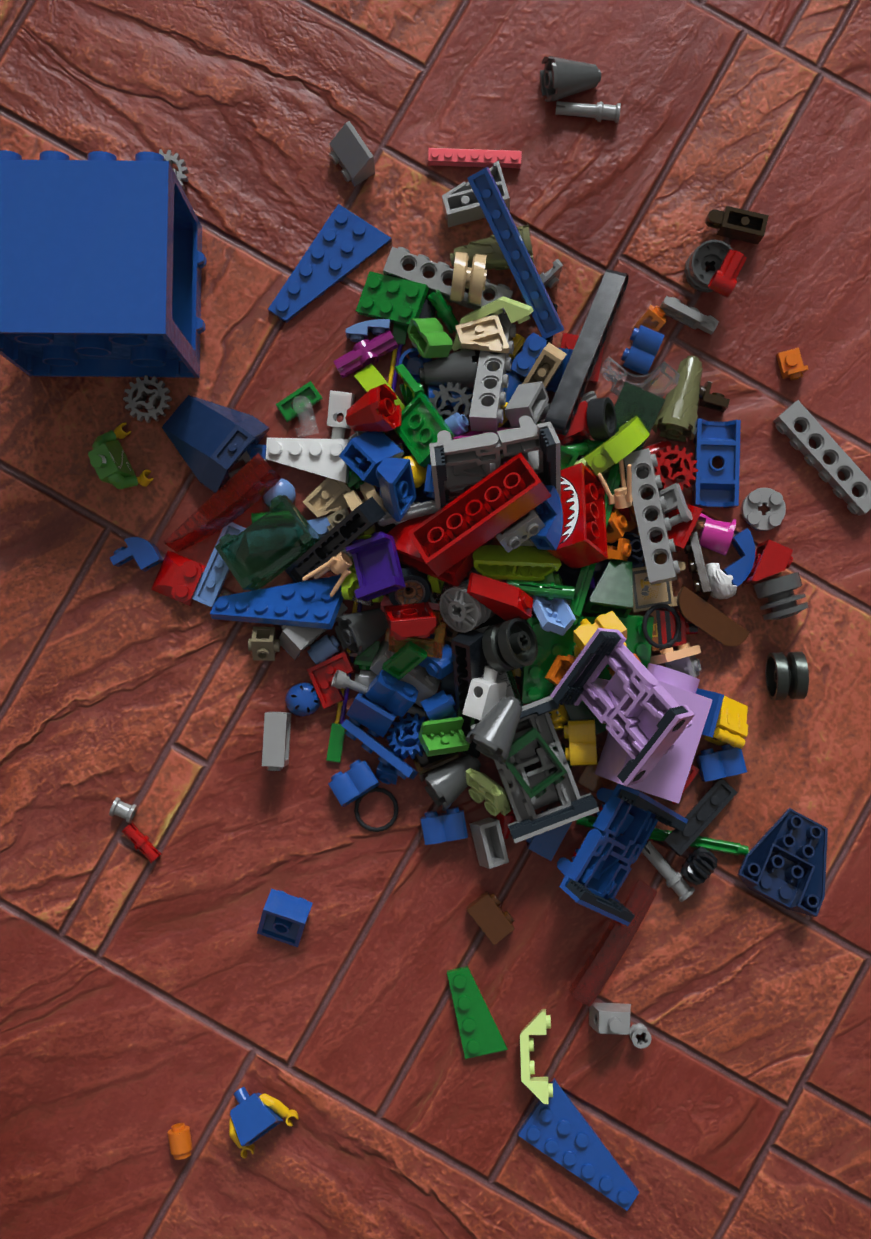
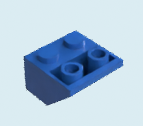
M367 431L352 438L339 457L364 482L380 487L379 480L376 478L377 467L385 457L401 458L405 452L384 432Z

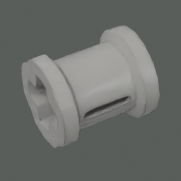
M116 797L110 808L109 815L119 816L126 819L127 823H131L138 805L124 803L120 798Z
M637 1023L630 1027L629 1035L633 1044L640 1049L648 1047L652 1039L646 1026ZM642 1033L644 1034V1037H643V1038H642V1037H638V1039H637V1037H636L637 1034H639V1035H641Z

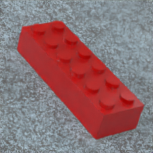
M520 452L413 528L408 534L425 563L439 576L550 498L551 494Z

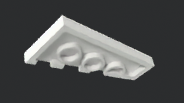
M267 438L266 459L348 484L349 466L339 455L350 440Z

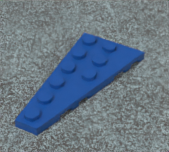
M338 204L268 308V311L287 323L303 311L308 304L321 297L326 290L335 286L357 269L362 262L375 255L380 248L389 244L392 238Z
M554 1078L551 1082L553 1083V1097H549V1104H543L540 1100L518 1131V1136L628 1211L639 1194L638 1188L620 1167L613 1155Z

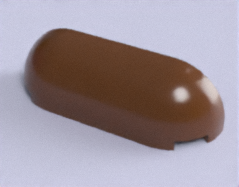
M685 586L681 587L677 596V608L686 620L726 646H737L747 639L749 631Z

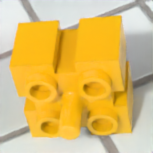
M613 611L599 615L595 619L594 624H591L588 619H583L580 622V626L573 631L574 642L576 643L574 646L576 658L598 628L619 630L627 640V628Z

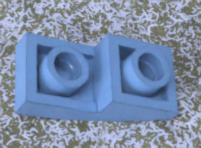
M390 319L369 320L346 328V337L352 342H359L365 339L368 340L369 332L379 336L390 330Z

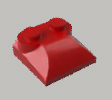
M168 550L151 590L192 606L194 601L192 597L206 566Z
M428 602L384 606L385 616L389 624V634L394 639L405 640L413 636L427 638L430 637V634L434 633L436 616Z

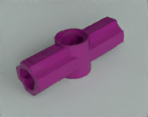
M387 330L372 340L365 339L359 341L354 345L352 351L333 362L341 377L345 378L355 371L367 367L369 364L376 365L380 357L399 346L391 331Z

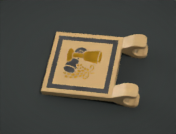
M678 561L680 571L685 570V562ZM646 567L632 568V612L646 611L660 603L677 606V596L673 597L672 581L651 585Z

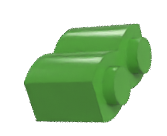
M436 318L411 319L407 332L410 340L416 344L419 354L423 358L448 357L453 345L452 339L443 331V326Z

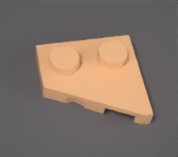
M689 642L678 645V650H673V647L660 650L661 654L651 656L650 663L657 665L701 653L700 645L690 646Z

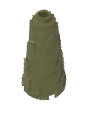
M529 225L519 226L517 229L534 263ZM494 234L490 235L489 238L472 241L468 245L454 248V253H450L452 266H454L457 251L468 254V267L472 268L473 256L481 254L487 255L485 270L510 269Z
M687 356V358L680 362L674 381L669 387L657 418L654 420L652 429L655 433L659 429L661 431L659 436L678 442H685L686 437H689L690 441L695 438L700 382L703 368H701L702 362L696 356Z

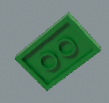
M369 271L356 312L360 315L376 319H390L392 323L409 326L411 319L419 318L429 287L426 284Z
M421 391L402 410L401 426L395 428L418 464L424 468L431 462L429 444L437 442V434L440 431L446 430L450 432L451 439L455 437L428 397Z

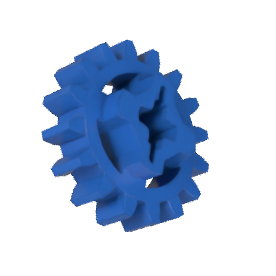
M408 713L406 719L399 717L400 722L393 721L394 728L388 729L390 735L387 736V740L395 755L399 756L401 754L403 759H406L408 755L415 759V754H419L422 757L424 749L418 735L422 723L427 721L426 717L423 716L420 719L419 714L416 713L414 717H411L410 713Z

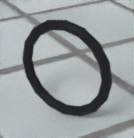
M660 603L652 606L646 612L643 618L642 630L647 642L655 648L665 649L672 646L678 640L681 633V621L673 607ZM659 608H665L672 612L677 623L674 638L666 644L655 643L647 632V620L650 614Z
M375 787L355 801L354 807L356 820L361 827L373 832L384 831L391 827L396 821L399 811L397 800L393 794L379 787ZM372 792L386 794L394 805V814L390 822L378 828L365 824L360 818L358 811L362 798Z

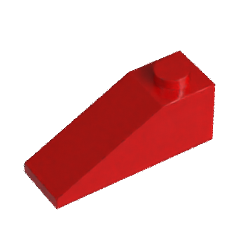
M474 572L470 573L467 593L505 621L518 617L524 620L531 618L533 598L522 589Z

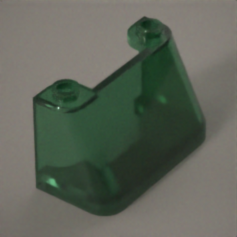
M278 495L270 502V511L240 534H226L219 539L220 543L214 546L243 590L253 591L264 587L283 573L321 539L286 495Z

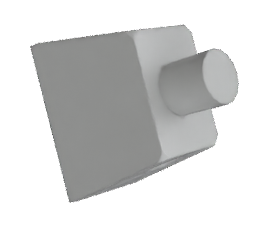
M589 1002V1025L597 1033L630 1034L631 1004Z

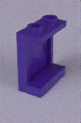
M377 532L372 534L369 539L355 540L352 542V545L345 547L346 552L352 554L360 586L359 589L355 590L356 599L369 601L406 588L393 536L384 532Z

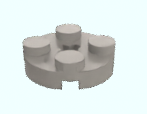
M758 488L745 497L741 505V514L744 521L746 520L747 524L757 531H768L780 525L786 513L782 494L770 488ZM762 504H765L769 509L765 515H762V511H758V507H761Z

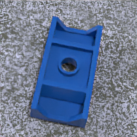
M697 418V432L694 443L695 460H697L695 468L698 469V472L694 473L696 480L692 488V506L736 508L739 506L741 420L718 422ZM714 457L722 460L723 465L721 468L713 467L712 459Z

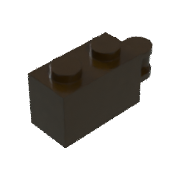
M726 206L724 211L711 210L705 219V223L708 227L718 229L716 235L758 245L764 237L769 215Z

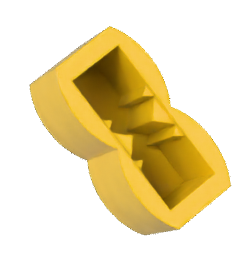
M595 719L568 720V725H564L565 739L569 738V747H565L566 760H570V766L597 764Z

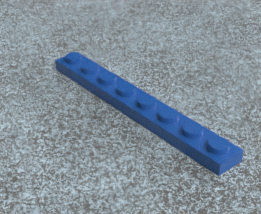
M489 167L469 176L467 179L527 305L532 306L534 310L531 314L542 337L546 339L563 331L564 327Z

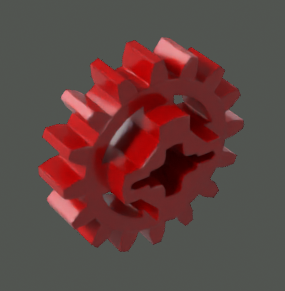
M678 445L673 446L672 450L669 446H666L664 452L662 450L657 452L659 456L656 457L658 467H654L656 475L661 477V490L675 484L672 483L675 478L683 479V481L677 483L682 491L683 486L685 488L691 486L689 481L693 482L696 480V477L692 474L698 472V469L693 468L697 460L691 461L690 458L693 453L687 455L685 447L679 451ZM669 455H675L673 460L664 458ZM675 464L677 472L672 474L673 468L671 466Z

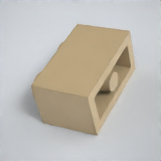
M548 343L543 348L522 384L542 381L546 390L567 354L551 343Z

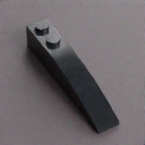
M373 497L369 498L291 564L285 572L294 583L303 582L302 578L345 550V547L351 545L353 541L357 540L383 518L386 513Z
M474 630L465 633L461 632L451 640L457 717H462L464 720L461 729L465 737L471 731L470 726L481 721L462 714L472 679L483 677L485 666H487V660L482 648L484 633ZM473 741L469 745L468 751H461L476 758L480 756V752L475 749L477 744Z

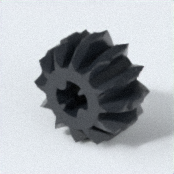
M700 847L694 850L692 854H689V857L682 865L681 874L689 882L697 886L704 883L714 873L718 859L711 851Z

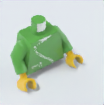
M127 423L120 424L115 428L114 432L111 430L94 440L93 450L88 452V456L101 481L110 483L117 489L134 487L138 483L146 487L152 482L154 478H146L151 473L150 470H144L139 477H136L119 440H117V438L123 439L131 433V431L126 433L122 430V427L127 425Z

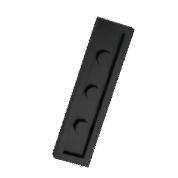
M723 778L719 779L684 817L688 819L684 831L682 832L674 828L663 842L678 856H681L738 792Z

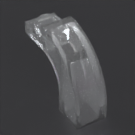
M609 356L603 362L600 369L603 377L613 382L610 391L619 397L625 384L628 383L661 398L677 386L680 374L665 361L649 374L635 375L626 371Z

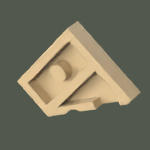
M497 314L455 326L461 347L464 349L510 353L509 345Z
M326 478L303 503L316 517L324 516L345 507L348 508L349 505L343 495L351 490L344 482Z

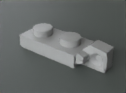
M666 296L660 305V308L666 313L665 315L695 330L699 328L712 335L719 323L711 315H704L697 308L688 307L675 297Z

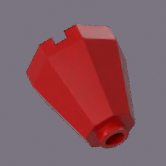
M386 384L370 389L347 410L345 417L347 425L354 431L387 432L401 426L402 410L400 405L396 406L394 400L397 399L396 394Z

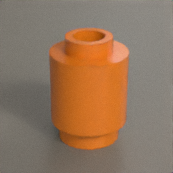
M184 1123L172 1125L171 1129L167 1132L170 1152L175 1160L185 1159L191 1156V1150L193 1149L190 1127L185 1126Z

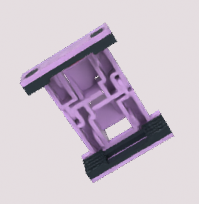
M598 628L550 696L557 705L574 704L578 706L583 700L598 720L606 724L608 732L632 758L617 776L627 787L643 782L662 756L674 748L673 744L683 731L693 724L692 718L695 714L687 705L680 706L662 685H658L657 679L623 644L626 638L619 630ZM607 664L615 671L610 680L597 678Z

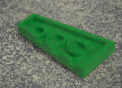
M469 967L447 970L465 1059L508 1050Z

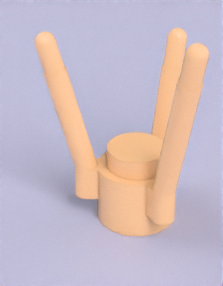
M622 459L619 461L621 488L615 489L613 495L602 474L598 473V478L608 496L609 504H614L616 509L628 508L632 506L633 502L631 464L627 465L626 486L624 460Z
M341 551L328 562L308 573L302 580L306 581L313 576L314 579H318L329 570H332L337 575L341 573V577L330 593V597H333L345 578L351 573L349 568L353 565L352 559L345 552Z

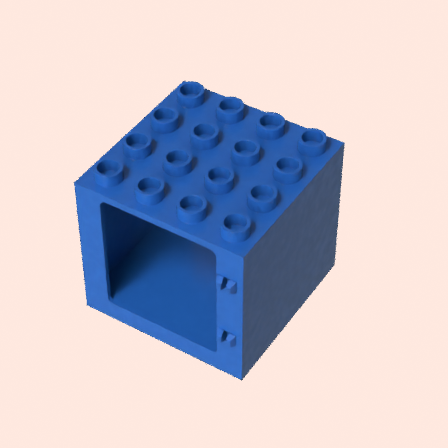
M0 150V355L28 376L144 377L147 375L152 378L154 376L156 378H200V334L205 331V323L201 319L202 268L207 265V259L202 253V225L169 161H164V157L155 152H139L135 155V161H117V157L114 154L104 151L88 153L87 160H69L67 154L58 151H43L40 153V160H22V156L16 152Z

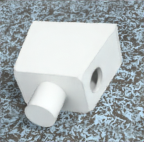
M330 390L327 426H332L331 439H344L345 428L351 429L347 425L345 417L347 410L354 404L355 394ZM339 413L344 415L342 422L336 420Z
M485 666L483 677L471 680L463 715L482 720L503 697H506L507 683L497 679L498 672L491 666Z

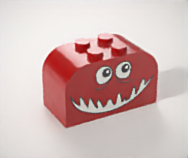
M581 462L561 470L562 535L557 550H546L554 557L560 559L567 567L574 569L608 559L605 490L598 476Z

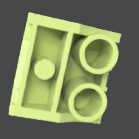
M471 768L466 770V783L471 787L468 792L475 802L481 803L485 800L484 806L493 816L498 815L500 812L505 816L511 811L509 799L504 788L484 773Z

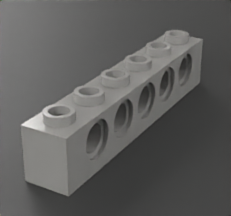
M391 248L383 269L384 275L426 284L429 287V294L440 290L443 298L450 301L452 285L447 286L443 281L447 278H453L454 269L444 262L435 263L430 261V258L425 255L418 254L416 256L411 254L406 248ZM406 264H412L414 269L406 271L403 267ZM426 271H431L434 273V276L432 278H425L423 274ZM486 278L485 290H482L481 304L470 303L468 300L469 293L466 292L461 302H450L476 310L503 296L511 299L513 291L506 285L498 284L497 286L492 284ZM486 293H491L494 296V299L491 301H487L484 299L483 295ZM502 308L503 312H502L501 314H499V315H505V314H506V311H505L504 308Z
M498 315L509 345L510 353L480 350L469 415L471 431L497 432L499 423H503V409H501V406L506 404L504 388H508L509 375L506 373L511 370V357H509V354H513L514 341L511 340L512 337H516V324L510 322L508 315Z
M799 400L773 420L776 423L775 427L777 430L790 439L791 446L796 450H800L804 455V460L818 470L819 477L833 487L834 494L840 499L843 498L848 504L847 508L851 513L861 516L871 509V481ZM795 423H798L802 426V432H797L795 430ZM809 439H813L816 442V449L809 446ZM824 455L829 456L831 460L830 465L823 461ZM838 471H841V472L844 473V475H845L844 481H842V480H840V479L838 478V476H837ZM853 487L859 490L858 497L852 494Z
M649 448L631 452L624 458L626 472L627 465L631 464L633 506L649 583L655 585L678 580L677 574L680 573L678 560H673L672 552H676L674 540L669 539L668 531L671 530L669 517H664L663 509H667L665 497H660L659 488H662L661 477L656 475L654 467H658L656 454H651ZM646 469L649 471L648 477L644 479L638 478L641 470ZM651 490L654 492L651 499L644 500L642 498L645 491ZM655 511L658 513V518L655 521L647 520V515L650 512ZM654 533H661L663 535L660 542L654 543L651 541ZM659 554L667 555V561L664 564L656 563L655 559Z

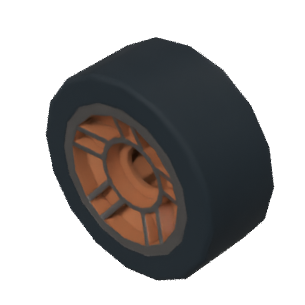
M412 567L401 568L406 588L389 593L388 596L393 605L427 602L431 590L424 573Z

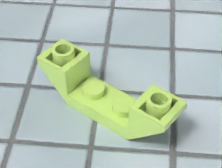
M503 296L466 314L461 318L460 324L481 319L489 314L499 315L503 312L502 308L505 309L511 323L517 321L520 324L530 319L529 315L534 310L532 306ZM457 333L452 346L453 351L464 349L461 347Z
M541 1009L520 1033L521 1081L543 1104H549V1097H553V1083H549L548 1077H531V1074H535V1061L530 1060V1052H534V1038H530V1035H547V1029H551V1015H546V1009Z

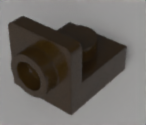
M707 381L704 386H700L698 406L724 412L728 408L730 399L724 398L725 396L720 393L709 394L712 385L711 381Z

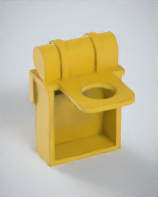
M724 696L713 735L718 740L705 736V740L719 746L728 743L734 748L742 749L745 745V739L743 738L748 735V724H746L748 706Z

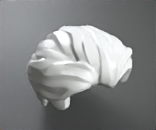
M719 563L706 564L712 590L710 596L716 599L733 597L737 591V585H732L733 576L726 575L720 569Z

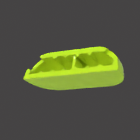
M483 545L473 552L472 558L474 568L483 576L503 580H544L545 576L551 574L554 570L557 572L561 566L560 559L554 557L548 551L529 546H519L508 553L502 545Z

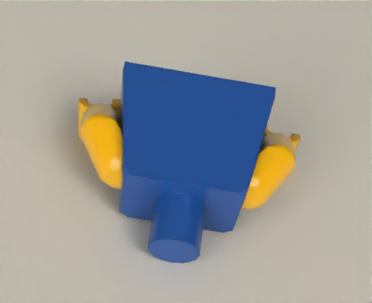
M242 1087L233 1094L239 1105L230 1111L229 1136L236 1146L241 1148V1157L247 1158L246 1150H250L251 1154H254V1142L283 1122L282 1118L284 1117L286 1124L293 1126V1122L289 1120V1117L294 1116L299 1120L298 1113L295 1110H289L281 1101L266 1093H254L250 1096L246 1088Z

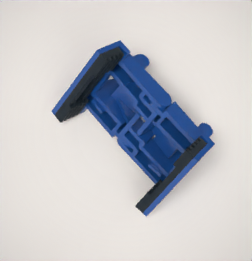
M617 784L614 790L600 788L597 791V798L603 801L604 804L599 807L597 819L592 825L594 829L588 832L581 847L575 850L572 862L562 857L557 862V868L564 875L559 887L576 903L629 926L635 915L620 903L615 896L632 869L630 867L631 864L637 861L658 821L683 832L688 819L640 791Z

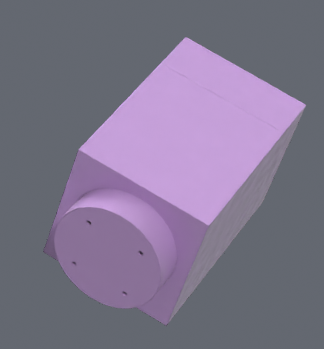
M648 663L647 670L657 679L658 685H662L680 706L687 705L695 716L692 718L693 724L683 731L673 744L674 748L662 756L643 782L627 787L679 803L713 700L696 694L700 679L667 667ZM609 732L595 774L624 785L617 776L632 758Z

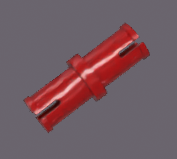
M133 822L122 830V833L135 845L134 848L139 850L150 863L154 862L161 855L149 841L150 838L147 835L144 836Z

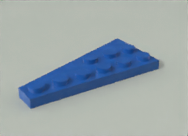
M341 575L217 597L210 615L212 619L332 629L344 598L341 586L333 597H330V593Z

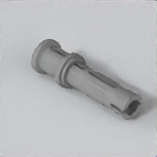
M557 101L555 115L595 118L597 122L611 120L619 123L621 103L609 105L603 104L600 101L596 105Z
M650 841L646 842L642 853L665 878L666 886L668 888L671 887L679 896L678 900L683 902L695 891L694 887H690L682 878L681 872H675Z

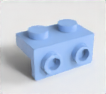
M531 596L533 598L532 611L536 614L540 627L547 632L552 631L563 636L576 620L566 599L553 598V600H548L541 596Z

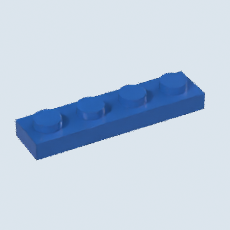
M348 719L341 725L347 730L345 734L354 741L358 738L363 742L361 746L371 754L374 751L380 755L378 760L386 766L390 764L396 768L395 773L405 780L408 777L414 780L418 772L362 728L353 724Z

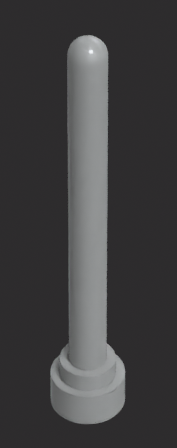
M341 670L335 672L331 682V686L338 689H345L347 687L366 695L368 686L351 680L347 673ZM414 705L407 711L413 715L419 714L420 718L423 716L428 718L423 709Z

